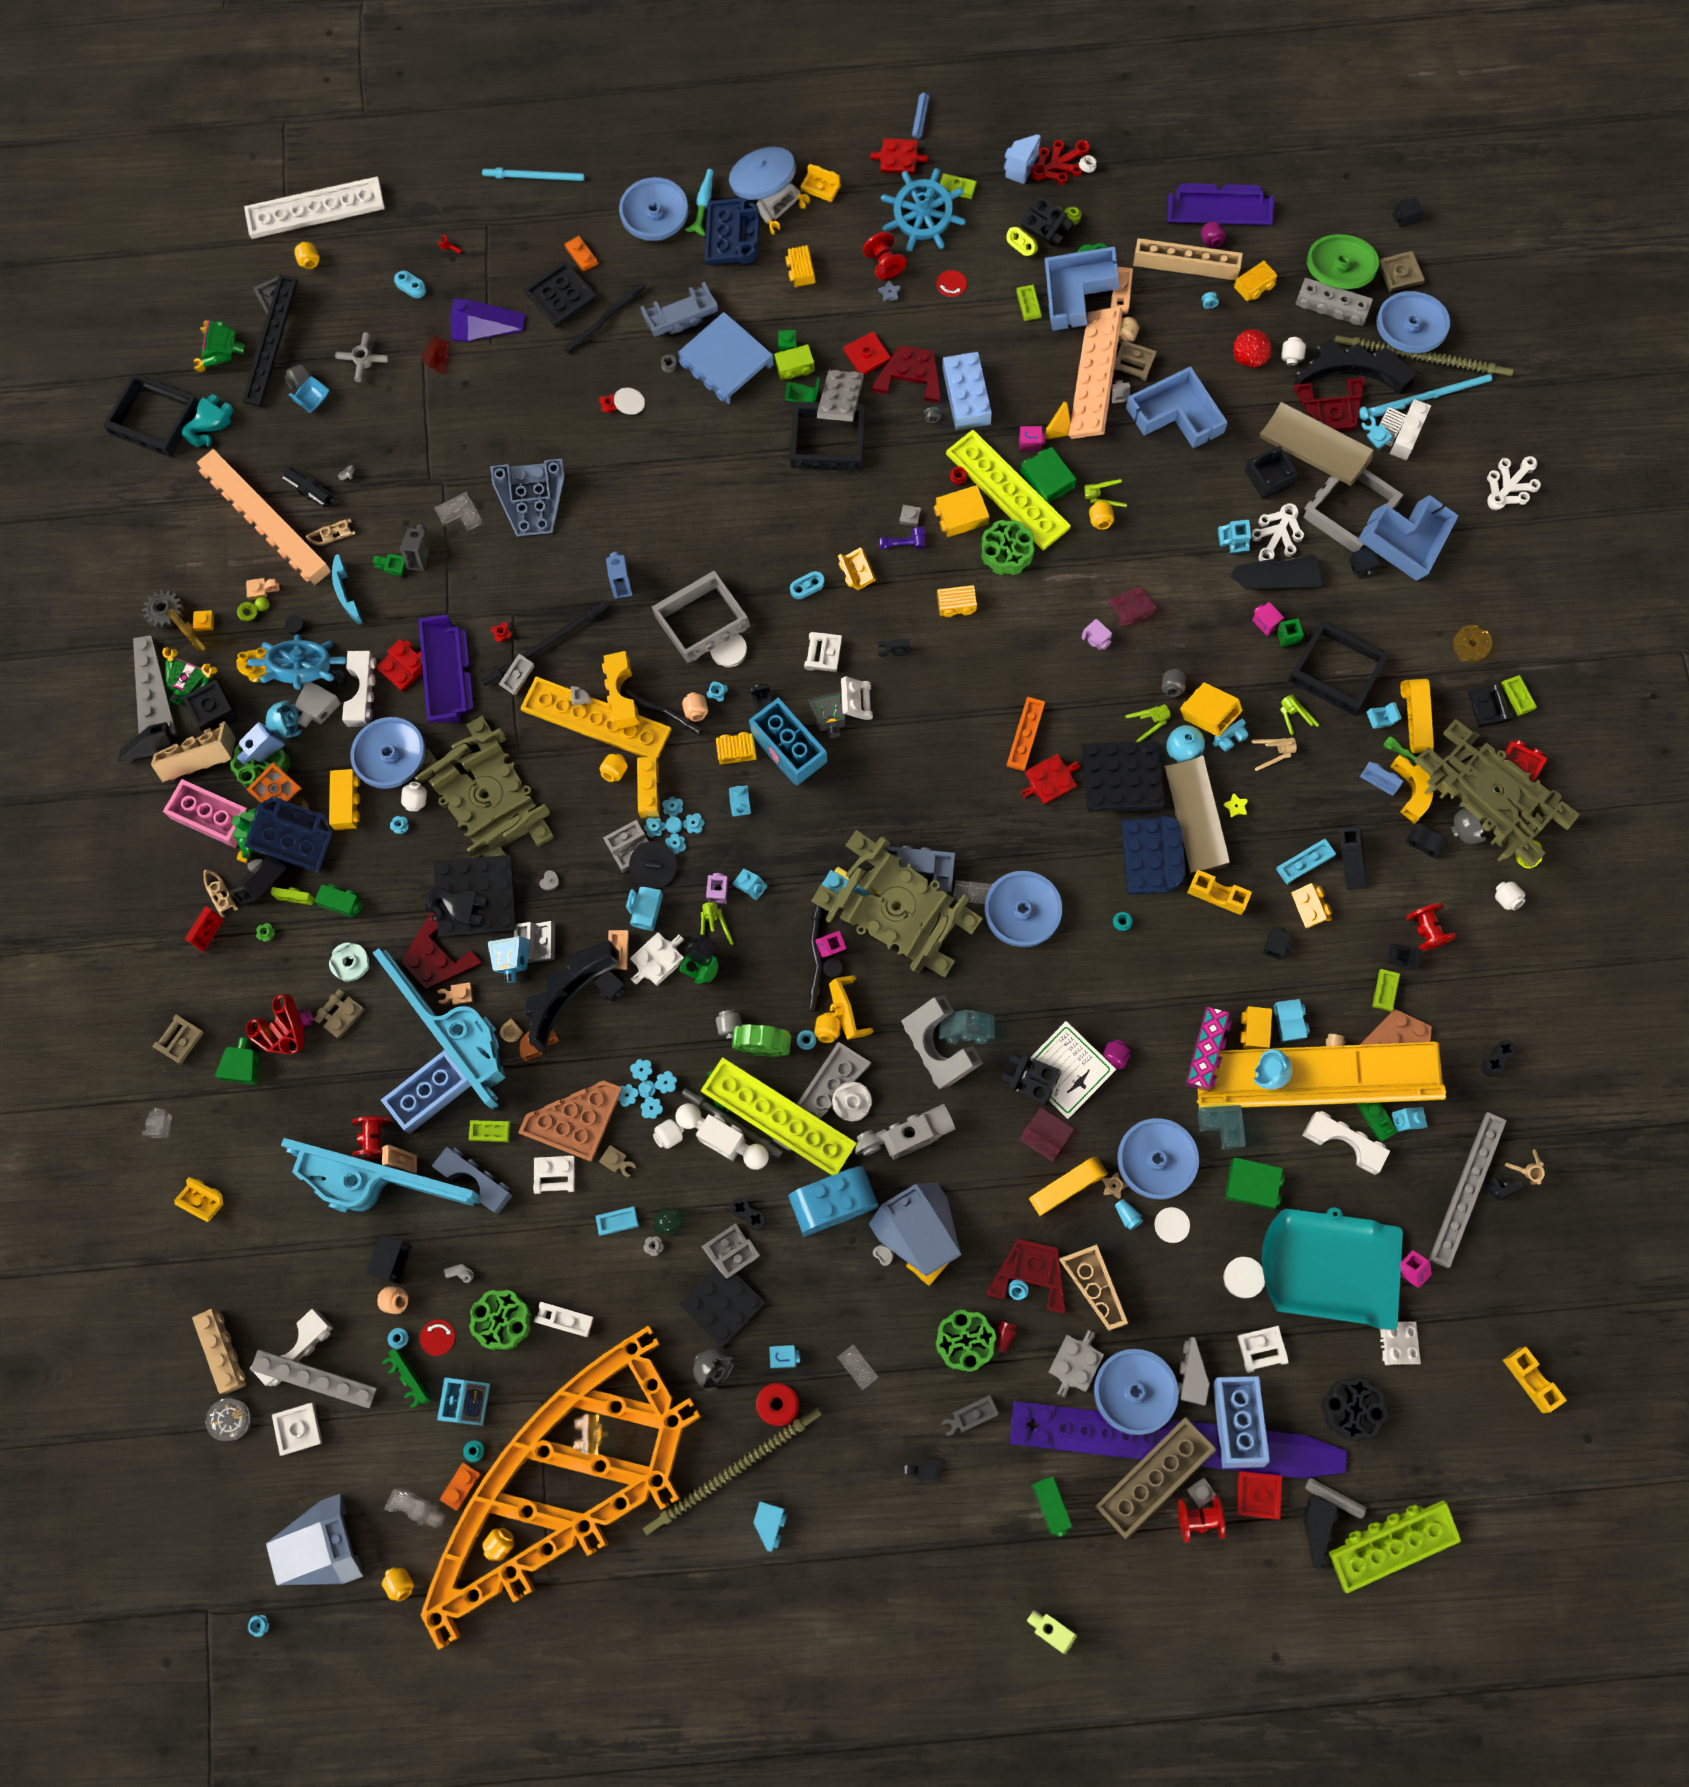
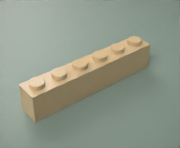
M1138 238L1133 266L1236 280L1239 275L1243 253Z

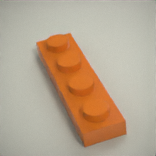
M1027 697L1008 758L1007 767L1025 771L1045 701Z

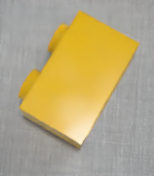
M1248 1006L1245 1012H1242L1241 1024H1244V1031L1240 1033V1043H1243V1049L1270 1048L1272 1009Z

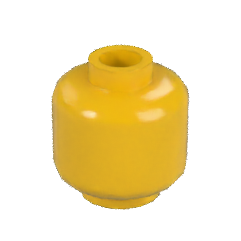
M301 242L294 250L299 266L306 269L316 267L320 257L314 244Z
M1098 501L1089 509L1091 524L1094 527L1103 530L1111 526L1114 521V514L1109 503Z
M620 754L607 755L600 765L601 776L609 782L619 781L628 768L625 758Z
M829 1012L820 1015L815 1023V1036L823 1043H832L840 1035L841 1021Z
M505 1528L493 1529L482 1544L485 1557L490 1561L504 1560L514 1546L513 1535Z
M393 1567L385 1573L382 1586L390 1600L402 1601L411 1595L414 1583L405 1568L397 1569Z

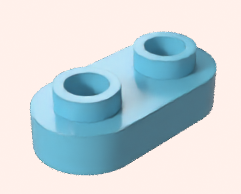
M400 271L395 275L394 281L399 289L414 298H421L425 295L426 287L423 281L407 271Z
M814 571L793 581L790 585L792 597L803 599L821 590L824 586V576L820 572ZM798 589H801V590H802L801 593H798V592H796V591H797Z

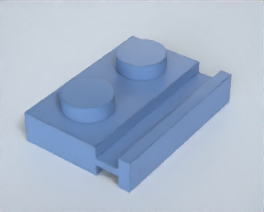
M1370 761L1360 775L1362 779L1392 796L1403 782L1398 775L1389 773L1379 764Z

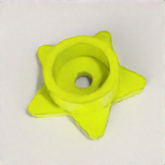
M1232 794L1231 801L1224 803L1223 806L1228 808L1230 817L1239 814L1246 815L1247 812L1244 806L1248 800L1239 799L1235 794Z

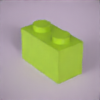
M808 345L774 354L775 364L781 381L791 380L794 377L809 375L815 372L814 361Z

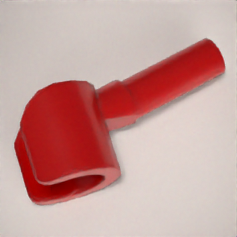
M445 235L441 236L444 242L437 241L442 250L449 248L459 254L462 252L461 249L450 244Z

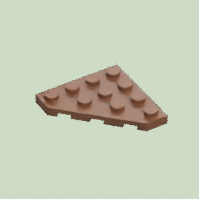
M603 1080L594 1086L571 1094L567 1098L555 1101L544 1106L542 1109L526 1114L518 1133L592 1162L623 1088Z

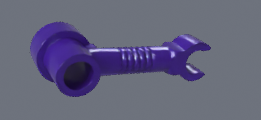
M913 528L911 530L912 537L900 539L879 538L880 549L915 544L916 549H923L926 547V528Z

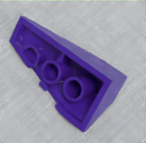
M453 299L451 308L452 341L472 342L481 337L487 339L491 338V335H507L521 332L524 329L526 315L473 300Z

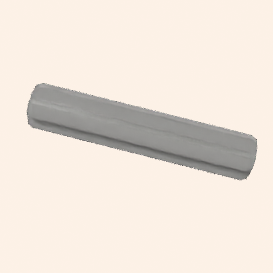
M1313 1479L1307 1481L1305 1487L1307 1491L1337 1505V1507L1360 1519L1364 1517L1366 1513L1364 1506Z

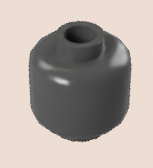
M298 364L286 371L285 381L291 389L298 390L309 377H313V374L308 367L306 368Z
M1178 669L1166 671L1162 678V691L1169 697H1178L1183 694L1187 683L1185 673Z

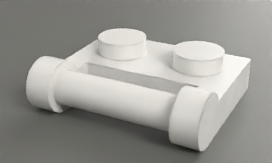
M809 633L810 644L804 668L806 670L837 672L842 635ZM822 641L820 660L815 662L817 642Z
M850 677L842 678L843 714L864 720L872 719L873 712L870 708L871 682L860 681ZM860 690H862L863 710H861V693H860Z
M575 1157L534 1158V1194H541V1191L559 1190L575 1192ZM568 1177L567 1182L542 1183L541 1178Z
M1278 1326L1237 1336L1247 1373L1254 1372V1369L1288 1363ZM1277 1348L1278 1355L1254 1361L1251 1359V1354Z

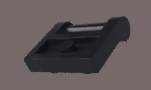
M1501 683L1468 692L1478 727L1504 723L1513 719L1512 713H1509L1503 695L1504 688ZM1490 694H1495L1501 711L1499 716L1496 714Z

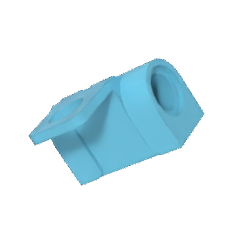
M640 887L638 895H636L633 889L630 890L626 905L628 912L632 914L630 925L654 931L663 898L661 890Z

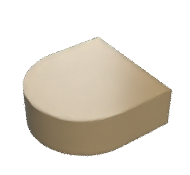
M512 1018L503 1024L500 1029L501 1037L507 1042H514L524 1035Z

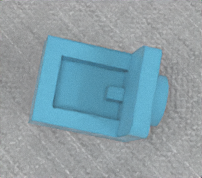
M1395 702L1390 703L1386 707L1371 708L1367 711L1373 729L1391 727L1401 719Z
M748 785L729 788L732 816L751 814Z
M743 869L732 883L736 888L748 893L754 900H757L767 888V885L758 875L746 869Z
M1423 1107L1405 1108L1392 1113L1394 1126L1398 1132L1428 1127Z

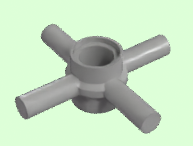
M366 332L363 333L361 346H356L352 353L336 352L335 354L336 359L354 361L357 365L354 378L356 382H361L363 370L369 368L372 362H389L388 355H374L368 350L370 334Z

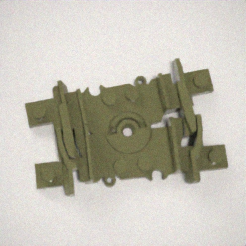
M483 716L466 724L472 737L451 745L453 750L439 761L435 759L429 749H426L425 759L420 768L421 773L415 779L418 783L422 784L433 775H436L429 782L440 796L438 800L440 806L443 808L448 807L459 822L458 828L460 830L464 827L468 828L464 836L465 838H470L474 843L467 849L472 858L481 857L482 855L483 857L506 855L502 849L528 832L538 847L554 838L543 819L550 814L547 805L543 804L536 808L530 797L532 790L529 786L523 787L521 780L514 770V762L511 764L505 763L510 758V755L504 753L500 746V743L506 740L501 728L492 732ZM478 745L481 751L473 753L470 749ZM461 763L467 773L472 771L476 779L472 780L467 774L461 775L455 766ZM484 793H489L487 798L482 797Z
M1455 719L1443 733V735L1458 745L1454 751L1443 760L1428 747L1414 760L1431 776L1427 782L1430 786L1424 793L1427 795L1438 789L1442 793L1441 799L1448 793H1450L1451 799L1455 796L1460 797L1462 802L1459 806L1465 807L1479 821L1484 822L1482 828L1485 831L1493 829L1496 837L1490 842L1492 845L1496 842L1502 848L1506 843H1509L1505 847L1507 850L1497 859L1499 862L1516 853L1524 862L1532 867L1546 854L1532 839L1546 826L1552 818L1568 830L1580 814L1563 801L1559 803L1562 796L1557 791L1552 790L1550 792L1540 784V780L1531 782L1528 778L1531 773H1525L1510 760H1504L1506 758L1504 751L1500 750L1495 753V749L1488 743H1485L1482 747L1474 748L1472 744L1479 737V734L1472 732Z
M856 830L845 846L860 857L846 874L850 878L846 888L841 886L837 894L820 885L812 902L829 911L826 921L830 924L841 907L844 910L839 918L852 925L859 924L856 929L858 934L863 935L868 929L869 935L887 944L888 949L893 944H897L899 946L898 955L905 954V956L913 959L910 965L912 971L920 973L923 967L926 966L946 978L955 960L939 952L942 942L955 924L972 934L983 918L965 906L969 901V897L965 894L962 895L953 909L949 906L954 898L943 890L937 891L940 888L938 881L934 880L929 885L928 880L914 871L910 863L905 868H902L899 865L902 857H894L886 851L890 845L886 838L880 837L874 843ZM866 861L875 866L868 873L859 868ZM857 885H860L867 891L873 888L881 896L879 898L869 894L864 897L855 893L854 890ZM896 902L901 904V908L898 910L894 908ZM942 913V914L940 915L939 922H938L937 926L935 927V925H936V923H937V921H938V918H939V914Z

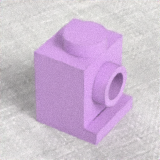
M1095 619L1083 630L1082 639L1085 640L1087 638L1093 647L1104 650L1111 643L1112 633L1100 621Z
M721 873L708 875L706 892L708 903L727 904V876ZM721 887L722 889L721 891L715 890V888Z

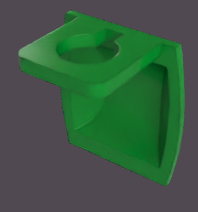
M817 377L815 388L787 382L785 400L790 403L815 402L820 378Z
M685 956L679 969L680 972L695 979L694 983L696 984L709 983L716 976L718 961L715 956H712L711 960L702 966L695 962L696 967L699 968L698 972H689L686 964L693 960Z

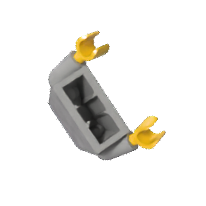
M791 182L779 192L757 199L759 214L766 224L769 223L772 235H775L774 227L780 231V224L772 219L776 220L798 199L801 208H806V203L809 204V196L807 194L801 195V191Z

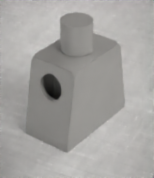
M306 682L295 704L296 709L301 713L297 722L305 728L311 720L322 724L340 706L341 702L334 694L312 682Z

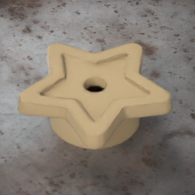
M1115 1173L1112 1178H1102L1106 1186L1103 1194H1113L1116 1198L1120 1199L1121 1190L1128 1185L1120 1180L1119 1174Z

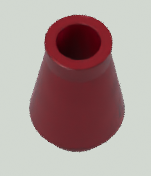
M1004 1320L1001 1321L1000 1325L998 1324L996 1350L1007 1353L1011 1342L1018 1332L1016 1331L1017 1325Z

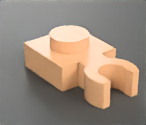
M471 983L451 985V991L445 989L438 990L439 995H446L444 1000H439L441 1005H446L450 1001H452L454 1006L473 1003Z

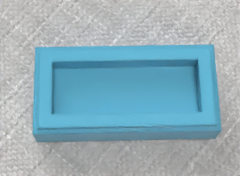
M635 1206L595 1216L599 1236L639 1227Z

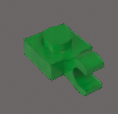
M388 554L387 558L374 556L372 562L375 564V568H384L385 573L403 576L406 566L402 556Z

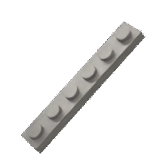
M260 1349L257 1351L250 1369L251 1371L366 1408H370L377 1387Z

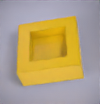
M194 611L193 629L195 631L214 630L213 611Z

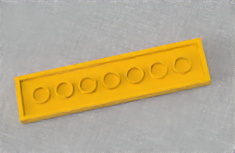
M535 677L520 708L522 712L638 756L656 757L658 760L671 732V727L638 715L639 725L618 729L616 724L611 722L610 712H612V706L609 707L608 703L590 697L592 703L573 706L571 689Z

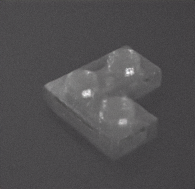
M467 492L434 508L443 525L460 517L468 531L483 523Z

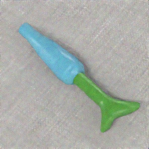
M707 169L705 179L697 196L696 203L699 208L696 221L685 229L686 232L695 231L701 236H706L702 228V220L705 209L708 208V202L711 201L714 172L712 169Z

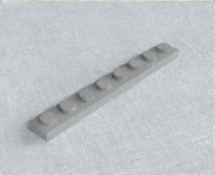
M1489 1112L1485 1113L1429 1260L1450 1268L1507 1120Z

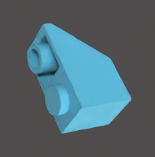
M760 1501L754 1525L767 1551L772 1552L773 1548H778L781 1535H778L780 1526L784 1527L787 1514H784V1508Z

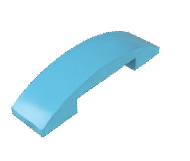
M337 554L334 557L332 566V580L336 595L350 617L359 625H362L363 621L359 608L354 601H348L342 582L343 579L348 578V574L343 560Z

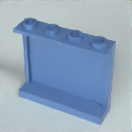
M724 312L678 352L680 364L685 369L688 368L696 379H701L706 388L712 389L721 401L724 400L728 404L731 403L730 396L764 366L770 368L774 365L773 354Z

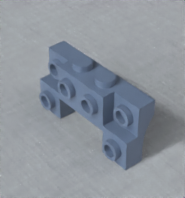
M705 282L702 283V288L694 291L692 287L689 288L690 297L661 309L657 301L653 302L654 307L645 310L644 306L641 307L642 315L654 337L668 331L674 334L691 326H697L703 322V317L718 312V305Z
M902 846V848L888 847L886 849L894 857H902L899 862L902 868H905L910 863L911 868L921 876L932 878L933 881L936 880L940 883V888L937 891L943 890L948 895H951L955 853L932 851L930 848H921L919 850L913 849L911 846Z

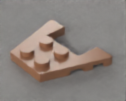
M1394 1009L1360 1045L1430 1042L1432 1026Z

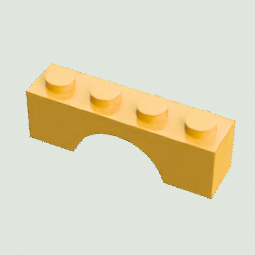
M623 651L605 655V663H602L604 674H607V679L604 681L606 689L609 690L610 694L607 696L609 707L612 706V712H610L611 722L615 723L618 729L639 725L638 710L634 700L620 695L622 684L632 676L627 653Z

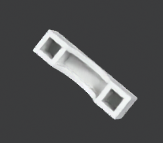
M348 651L346 669L351 676L358 678L360 682L357 694L343 704L342 720L347 727H365L370 724V720L373 718L371 703L374 702L372 686L375 685L373 670L376 668V658L373 657L370 651Z
M1325 1112L1313 1114L1302 1135L1319 1145L1330 1139L1346 1141L1353 1147L1356 1153L1357 1166L1374 1175L1380 1172L1390 1152L1385 1149L1386 1146L1378 1141L1372 1142L1367 1139L1368 1136L1364 1133L1350 1130L1347 1124L1340 1121L1337 1123Z
M311 1309L297 1322L299 1336L296 1345L290 1352L281 1356L299 1362L303 1356H308L314 1351V1346L319 1341L322 1342L328 1338L333 1327L318 1310ZM254 1372L265 1386H276L282 1381Z

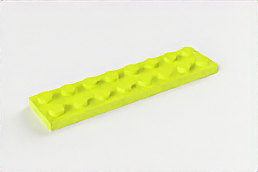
M971 430L946 451V455L958 467L964 468L968 477L1012 520L1023 523L1026 529L1031 530L1034 542L1043 551L1070 529L1071 525L974 430Z
M723 1057L701 1089L702 1093L832 1176L838 1174L857 1144Z

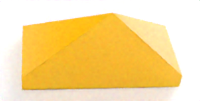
M1063 402L1046 429L1045 438L1048 440L1069 435L1070 417L1066 402Z

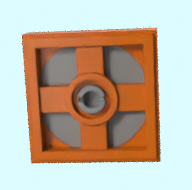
M272 763L246 790L262 803L271 798H281L286 802H290L302 788L275 763Z

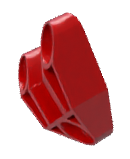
M279 994L272 1003L277 1020L268 1024L263 1018L251 1019L246 1026V1033L252 1041L266 1051L283 1054L299 1053L304 1047L303 1022L293 997L290 994ZM282 997L285 1001L283 1007L280 1004V1000ZM255 1022L258 1023L257 1031L254 1029ZM291 1040H293L296 1043V1050L291 1049Z

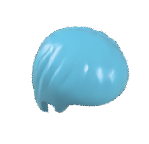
M1267 1050L1262 1054L1259 1064L1255 1068L1257 1078L1254 1077V1082L1261 1088L1268 1090L1284 1087L1291 1079L1293 1073L1291 1060L1280 1050Z

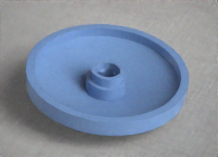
M766 147L747 154L734 165L729 175V183L733 192L740 198L750 200L765 198L779 192L790 183L796 172V163L792 154L784 148Z
M646 178L634 183L624 192L619 204L621 221L628 232L643 240L656 241L668 238L682 228L688 216V203L685 193L674 182L663 178Z
M1407 291L1389 297L1382 304L1377 316V328L1381 337L1392 347L1408 353H1423L1435 349L1445 340L1450 328V318L1446 308L1434 297L1421 292Z
M397 717L381 718L365 726L354 739L350 754L351 764L356 774L368 785L381 789L394 788L405 784L418 773L425 759L426 746L419 730L409 721Z
M1015 871L1002 876L991 886L986 896L984 913L990 930L1001 941L1016 947H1031L1046 941L1056 931L1062 916V901L1055 886L1042 875L1030 871Z
M1154 1118L1141 1121L1127 1131L1118 1148L1117 1163L1123 1180L1134 1192L1149 1199L1163 1200L1181 1194L1190 1186L1198 1171L1199 1154L1193 1138L1182 1126L1170 1120Z
M1128 1349L1114 1354L1102 1365L1095 1379L1094 1397L1100 1414L1112 1427L1130 1435H1145L1163 1427L1174 1414L1178 1403V1385L1172 1370L1160 1357L1146 1350Z

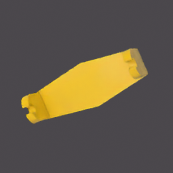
M855 976L835 978L829 983L834 1003L830 1006V1012L835 1011L831 1015L837 1016L840 1019L847 1040L865 1037L874 1032L873 1028L856 1029L851 1004L842 986L853 983L856 980Z

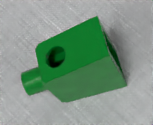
M239 1038L237 1048L227 1047L215 1074L216 1078L222 1081L258 1084L259 1053L249 1049L251 1039Z

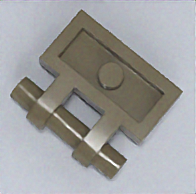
M340 989L334 995H330V1000L323 1008H319L318 1014L313 1018L318 1023L324 1018L328 1021L323 1027L339 1040L365 1010L349 996L342 1002L340 999L345 993ZM335 1005H338L339 1008L331 1016L329 1012Z

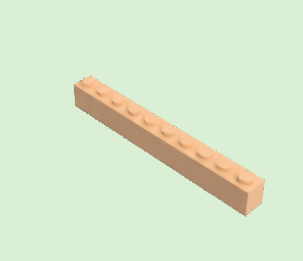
M214 449L197 462L201 468L199 472L206 479L208 477L211 479L210 483L216 490L220 488L223 491L221 493L227 501L231 500L233 507L239 513L242 511L245 514L243 517L249 524L254 523L256 525L254 528L261 536L264 534L267 536V542L272 547L276 546L278 548L277 552L284 559L287 557L290 560L288 563L294 570L299 569L301 571L300 575L306 582L310 580L316 585L331 572L327 564Z

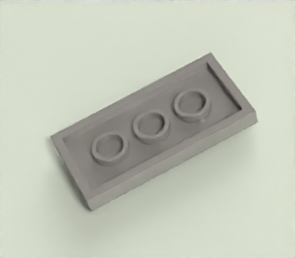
M829 370L818 407L817 418L853 421L863 383V373Z

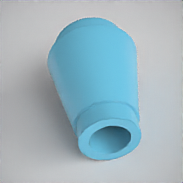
M1125 1199L1120 1200L1115 1205L1125 1227L1133 1230L1143 1222L1142 1215Z

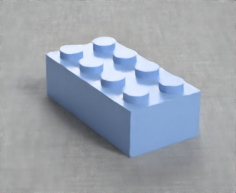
M978 352L943 357V373L955 430L991 425L992 413Z
M444 1050L381 1099V1101L403 1130L411 1134L469 1088L471 1084Z
M1259 1377L1217 1378L1213 1382L1222 1468L1265 1467L1270 1461Z

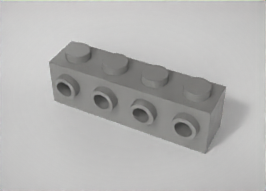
M1305 278L1295 305L1316 311L1319 314H1326L1339 320L1351 322L1354 325L1363 326L1373 299Z

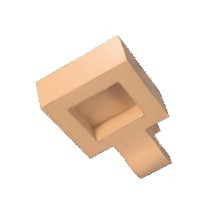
M264 578L246 581L247 598L249 600L259 597L267 598V592L280 591L279 583H276L275 579L266 581Z

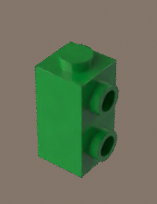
M329 884V886L321 885L314 901L321 908L351 918H355L362 907V901L357 897V893L346 890V892L341 891L339 887Z

